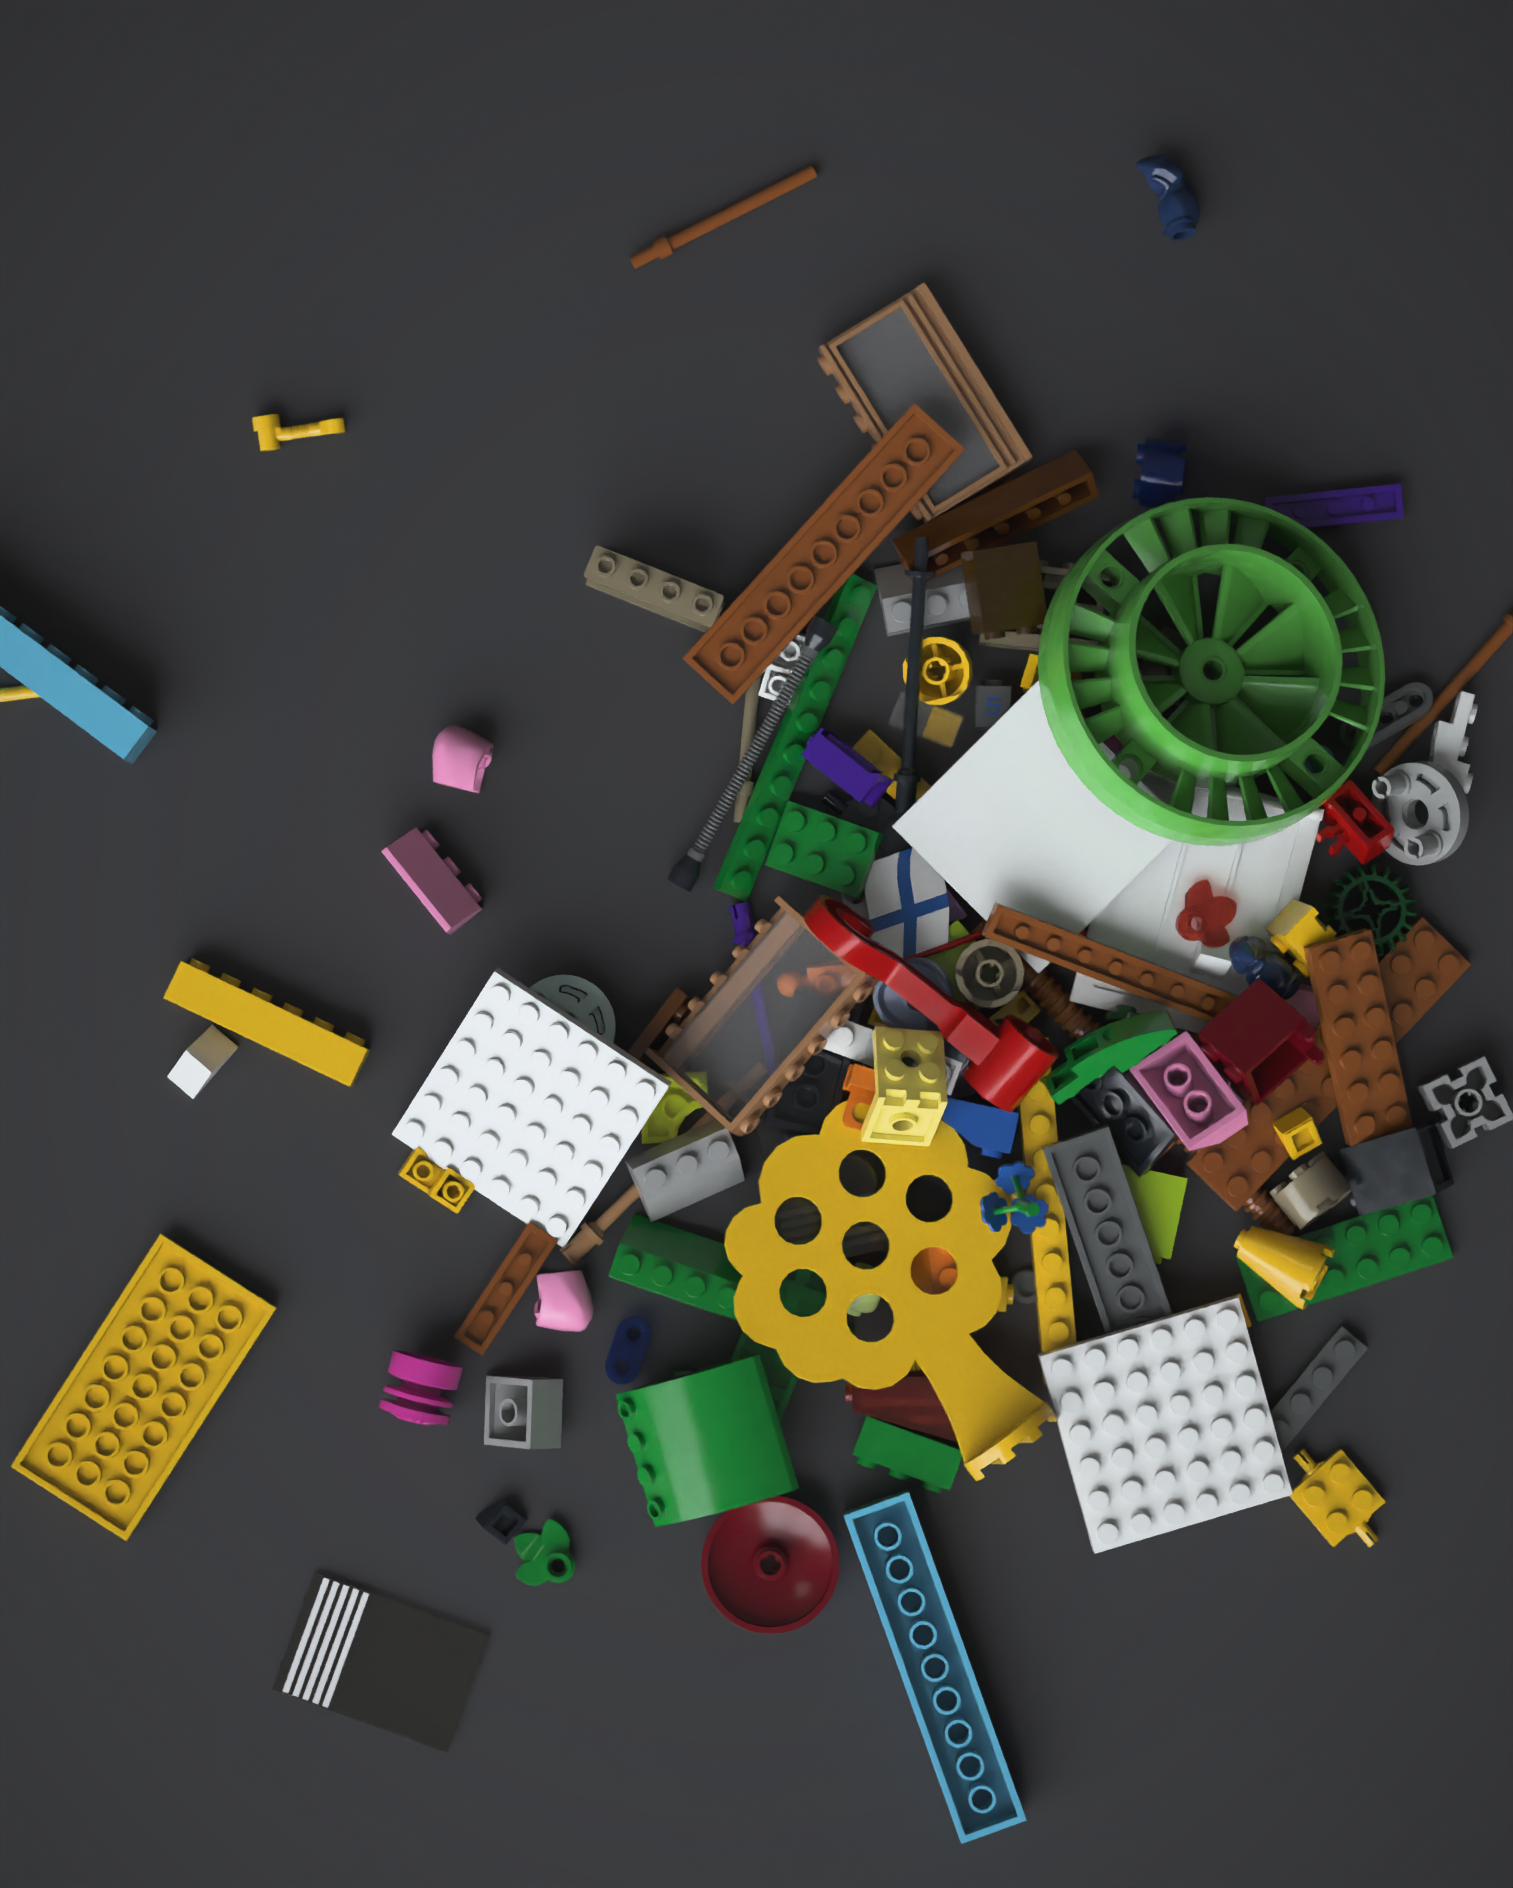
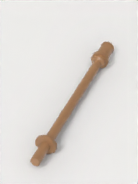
M758 1062L736 1084L729 1079L726 1084L730 1090L717 1103L726 1112L739 1099L744 1103H748L750 1100L745 1094L768 1070ZM707 1111L688 1131L709 1123L716 1118ZM635 1184L625 1191L595 1222H589L588 1224L584 1222L580 1226L582 1230L560 1249L562 1254L574 1266L596 1244L600 1246L604 1242L602 1239L604 1231L640 1197Z

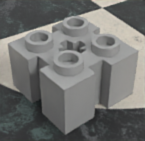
M1485 1056L1477 1057L1454 1068L1457 1077L1451 1080L1448 1074H1441L1417 1086L1428 1110H1438L1442 1120L1435 1123L1447 1148L1453 1149L1478 1137L1474 1130L1476 1127L1482 1125L1483 1130L1490 1131L1513 1120V1113L1504 1095H1494L1489 1086L1497 1080ZM1463 1093L1465 1097L1471 1096L1473 1100L1468 1104L1470 1110L1467 1112L1465 1108H1460L1458 1104Z

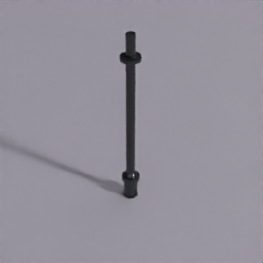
M915 537L914 569L905 570L904 574L913 577L902 759L901 767L893 776V780L897 781L894 812L905 813L916 802L917 782H921V775L915 769L926 582L927 578L936 576V572L927 571L929 537Z

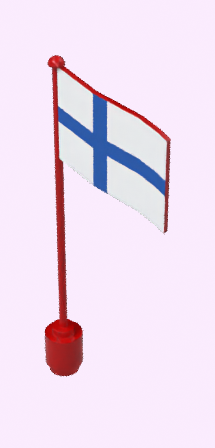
M914 848L873 862L865 885L869 923L876 930L871 936L872 940L907 960L915 957L925 958L984 937L982 931L948 942L949 902L945 879Z

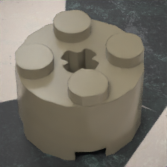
M983 939L972 943L960 953L954 965L953 979L957 991L966 1002L978 1008L993 1009L1007 1004L1017 996L1023 984L1025 969L1020 955L1013 947L992 939ZM988 964L989 969L993 966L997 969L998 973L994 975V983L989 984L988 980L984 982L980 978V975L983 973V965Z
M1323 1151L1307 1163L1310 1168L1305 1163L1289 1175V1184L1283 1181L1270 1192L1275 1202L1300 1231L1318 1220L1319 1216L1337 1205L1352 1191L1349 1182Z

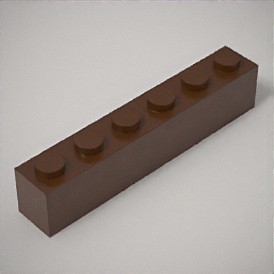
M1075 449L892 539V542L904 570H913L915 537H929L927 571L936 572L935 577L962 564L960 552L1000 546L1100 497L1092 471Z

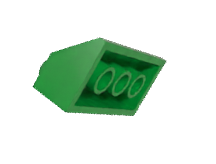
M633 1214L619 1243L608 1276L628 1285L737 1321L734 1315L733 1297L742 1275L728 1260L724 1244L658 1221L650 1222L649 1218Z

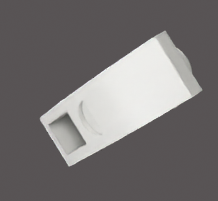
M1461 691L1456 695L1449 723L1439 720L1434 724L1429 762L1436 763L1451 772L1459 781L1465 794H1468L1473 779V774L1468 773L1470 764L1457 761L1458 756L1464 757L1469 741V737L1464 736L1467 723L1473 724L1478 704L1473 703L1475 694ZM1429 783V785H1430L1431 787H1433V789H1434L1435 792H1436L1435 787ZM1445 809V811H1446V817H1447V827H1446V829L1449 830V828H1448V814H1447V809Z
M847 1020L842 1027L834 1029L826 1038L827 1044L823 1049L874 1067L872 1039L874 1030ZM945 1056L947 1094L951 1096L963 1063ZM910 1057L901 1058V1061L908 1067L918 1066L917 1062Z

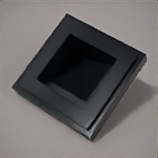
M504 1499L475 1517L477 1522L486 1531L505 1545L528 1520L525 1515Z

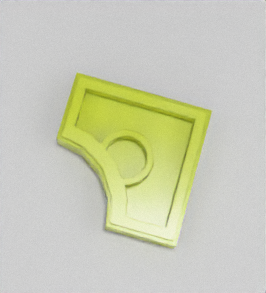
M707 1072L685 1073L708 1094ZM660 1074L672 1083L641 1129L642 1144L663 1143L677 1137L678 1129L685 1117L694 1110L703 1108L668 1074Z

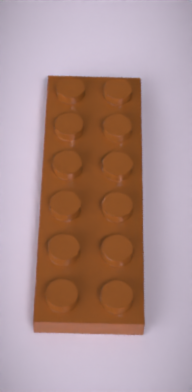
M1363 928L1303 947L1345 1144L1353 1146L1412 1127L1372 930Z

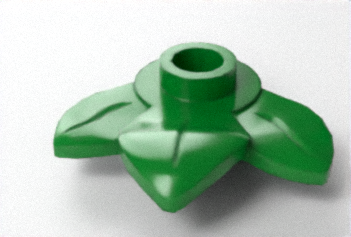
M547 1519L541 1535L538 1533H522L515 1536L516 1551L524 1561L515 1573V1576L527 1585L538 1586L548 1580L554 1583H562L572 1577L576 1563L573 1555L568 1551L570 1538L567 1531L557 1521ZM555 1559L563 1560L565 1563L564 1570L555 1571L552 1567V1562Z

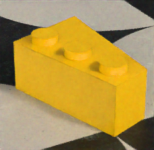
M1292 899L1264 929L1272 936L1269 939L1272 946L1283 955L1287 951L1295 960L1292 966L1300 971L1302 976L1307 978L1309 971L1303 947L1334 938L1337 933L1329 925L1326 927L1316 917L1319 913L1313 906Z

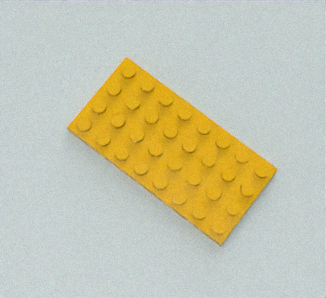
M161 1233L10 1467L127 1541L277 1307Z

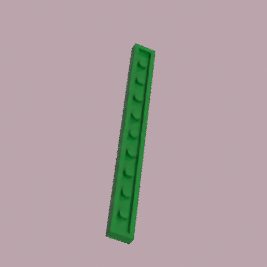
M854 574L836 592L824 620L838 627V630L831 643L819 652L815 660L813 659L810 662L809 668L806 669V673H803L804 677H801L802 680L799 681L800 684L797 685L798 688L793 693L714 884V889L739 900L747 902L780 823L787 800L789 801L806 760L801 754L806 749V743L810 736L818 731L876 591V585Z

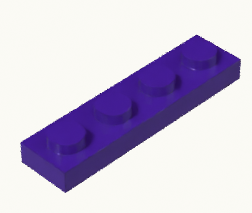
M1401 484L1275 496L1263 499L1264 507L1293 519L1307 529L1405 518Z

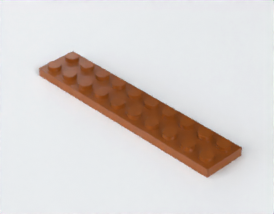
M914 403L682 659L731 704L735 705L806 627L814 615L826 605L965 452V448Z
M1420 917L1413 924V930H1407L1404 933L1407 937L1405 942L1398 940L1396 942L1397 949L1394 951L1388 950L1378 961L1395 1044L1471 966L1423 917ZM1320 1022L1314 1028L1317 1033L1314 1043L1323 1051L1325 1061L1320 1065H1316L1308 1059L1258 1106L1247 1098L1242 1105L1247 1112L1248 1125L1219 1144L1199 1148L1186 1162L1234 1211H1238L1290 1156L1275 1131L1273 1122L1302 1107L1312 1116L1317 1128L1337 1107Z

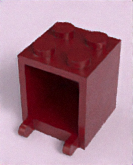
M1259 978L1198 1032L1203 1044L1200 1049L1222 1078L1225 1077L1231 1083L1230 1087L1242 1100L1249 1098L1257 1106L1308 1059L1316 1065H1320L1325 1061L1323 1051L1314 1043L1317 1037L1316 1030L1306 1021L1305 1017Z

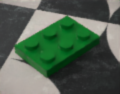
M787 800L765 865L861 899L883 834Z

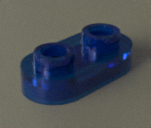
M628 1317L619 1324L605 1364V1370L609 1379L617 1384H628L639 1374L651 1337L650 1327L642 1318ZM636 1327L639 1329L640 1337L637 1340L628 1338L627 1331L629 1328ZM620 1360H626L629 1363L630 1368L625 1373L619 1372L616 1368V1364Z

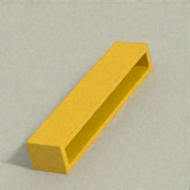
M194 958L191 959L190 963L180 961L163 997L164 999L336 1081L353 1087L370 1052V1049L363 1047L366 1040L349 1032L346 1033L345 1037H342L332 1032L333 1024L318 1017L315 1018L314 1022L301 1017L303 1010L286 1002L281 1008L270 1002L273 997L272 995L257 988H254L252 993L239 988L242 981L225 973L222 974L221 978H218L208 973L210 966Z

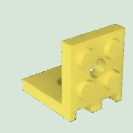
M875 1026L872 1033L875 1095L861 1128V1141L930 1146L948 1103L944 1037L939 1031ZM910 1057L917 1062L918 1066L908 1067L901 1061V1058Z

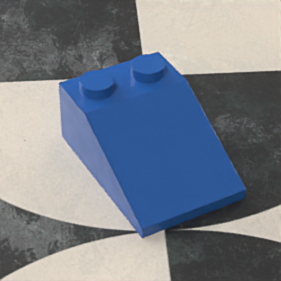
M947 1097L948 1103L941 1120L955 1129L971 1145L980 1147V1155L1001 1159L1002 1153L1011 1154L1019 1113H1010L1002 1109Z

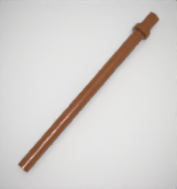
M1513 612L1511 615L1506 614L1502 618V625L1433 700L1431 711L1425 717L1413 723L1372 768L1379 776H1384L1513 633Z

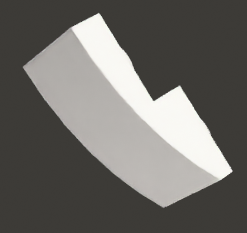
M799 633L767 668L758 696L774 701L777 699L776 697L779 696V692H782L781 688H784L783 685L786 684L785 681L788 680L787 677L792 673V669H795L796 661H799L798 658L801 657L800 651L805 642V634Z

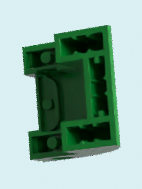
M759 1354L719 1363L686 1375L648 1383L616 1394L618 1413L626 1427L628 1446L634 1454L638 1468L637 1477L644 1488L648 1502L647 1511L653 1519L655 1527L720 1513L799 1489Z

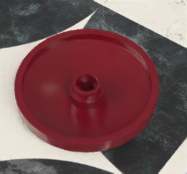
M778 1495L724 1511L718 1517L704 1542L701 1558L702 1579L707 1594L714 1606L725 1618L735 1625L748 1631L762 1634L785 1633L809 1623L828 1604L836 1588L839 1576L838 1548L829 1526L814 1509L792 1497Z

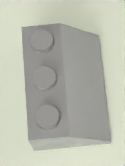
M901 564L874 569L887 637L909 633L912 580L909 576L904 575L905 570ZM962 564L926 582L924 629L970 620Z
M717 1119L625 1159L650 1222L745 1181L740 1157L729 1130Z

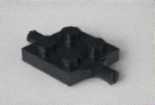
M832 790L827 795L837 804L833 803L826 796L822 800V802L837 813L836 818L883 834L874 861L906 850L908 842L892 827L903 813L894 812L895 807L883 797L879 799L874 808L865 802L860 803L855 798L846 803L833 793Z

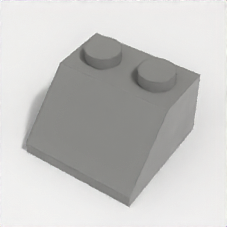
M486 1376L484 1445L522 1449L561 1448L563 1379L527 1376Z

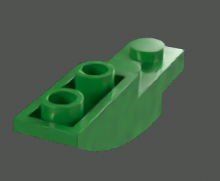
M1167 1010L1147 1012L1115 1021L1096 1029L1063 1049L1067 1061L1044 1077L1051 1098L1060 1105L1068 1098L1077 1095L1082 1088L1093 1080L1102 1077L1114 1065L1121 1073H1124L1132 1066L1138 1065L1144 1057L1158 1047L1167 1044L1173 1036L1178 1034L1170 1013Z

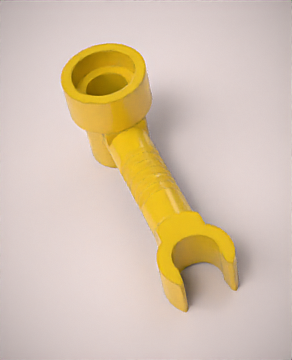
M279 414L252 418L254 432H258L260 451L281 449L280 441L346 432L344 418L292 427H281Z

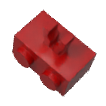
M1352 780L1342 785L1322 805L1321 809H1324L1322 820L1328 827L1317 832L1316 839L1321 843L1326 838L1333 839L1336 836L1338 837L1336 843L1331 845L1328 851L1332 857L1337 855L1343 845H1345L1362 865H1365L1390 847L1395 829Z

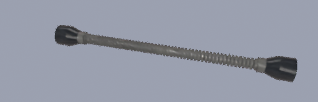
M814 615L806 629L805 642L800 651L801 657L798 658L799 661H796L795 669H792V673L787 677L788 680L785 681L784 688H781L782 692H779V696L774 701L775 703L772 704L773 707L770 708L771 711H768L769 715H766L767 719H764V723L759 727L760 730L757 731L756 738H753L754 742H751V746L746 751L747 753L744 754L745 757L742 758L743 761H740L739 769H736V772L733 774L734 776L731 777L732 780L729 781L728 788H725L726 792H723L721 799L718 801L719 803L716 804L717 807L714 808L715 811H712L713 815H710L706 826L703 827L704 830L701 831L700 838H697L693 848L690 847L687 854L674 865L667 878L670 882L689 892L692 891L700 875L701 862L705 857L704 850H707L706 846H709V842L712 841L711 838L714 837L715 831L718 830L717 827H720L719 823H722L721 819L725 818L724 815L729 811L730 804H733L734 796H737V792L742 788L741 785L744 784L745 777H748L747 773H750V769L755 764L754 762L757 761L756 758L759 757L758 754H761L760 750H763L762 746H765V743L768 741L767 739L770 738L769 735L772 734L773 727H776L775 723H778V719L783 714L782 712L785 711L784 708L787 707L786 704H789L788 700H791L790 696H793V693L796 691L795 689L798 688L797 685L800 684L799 681L802 680L801 677H804L803 673H806V669L811 664L810 662L816 659L819 652L831 643L838 627Z

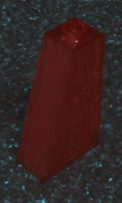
M906 1375L893 1386L877 1390L858 1388L851 1383H845V1403H852L853 1412L957 1442L950 1420L926 1375Z

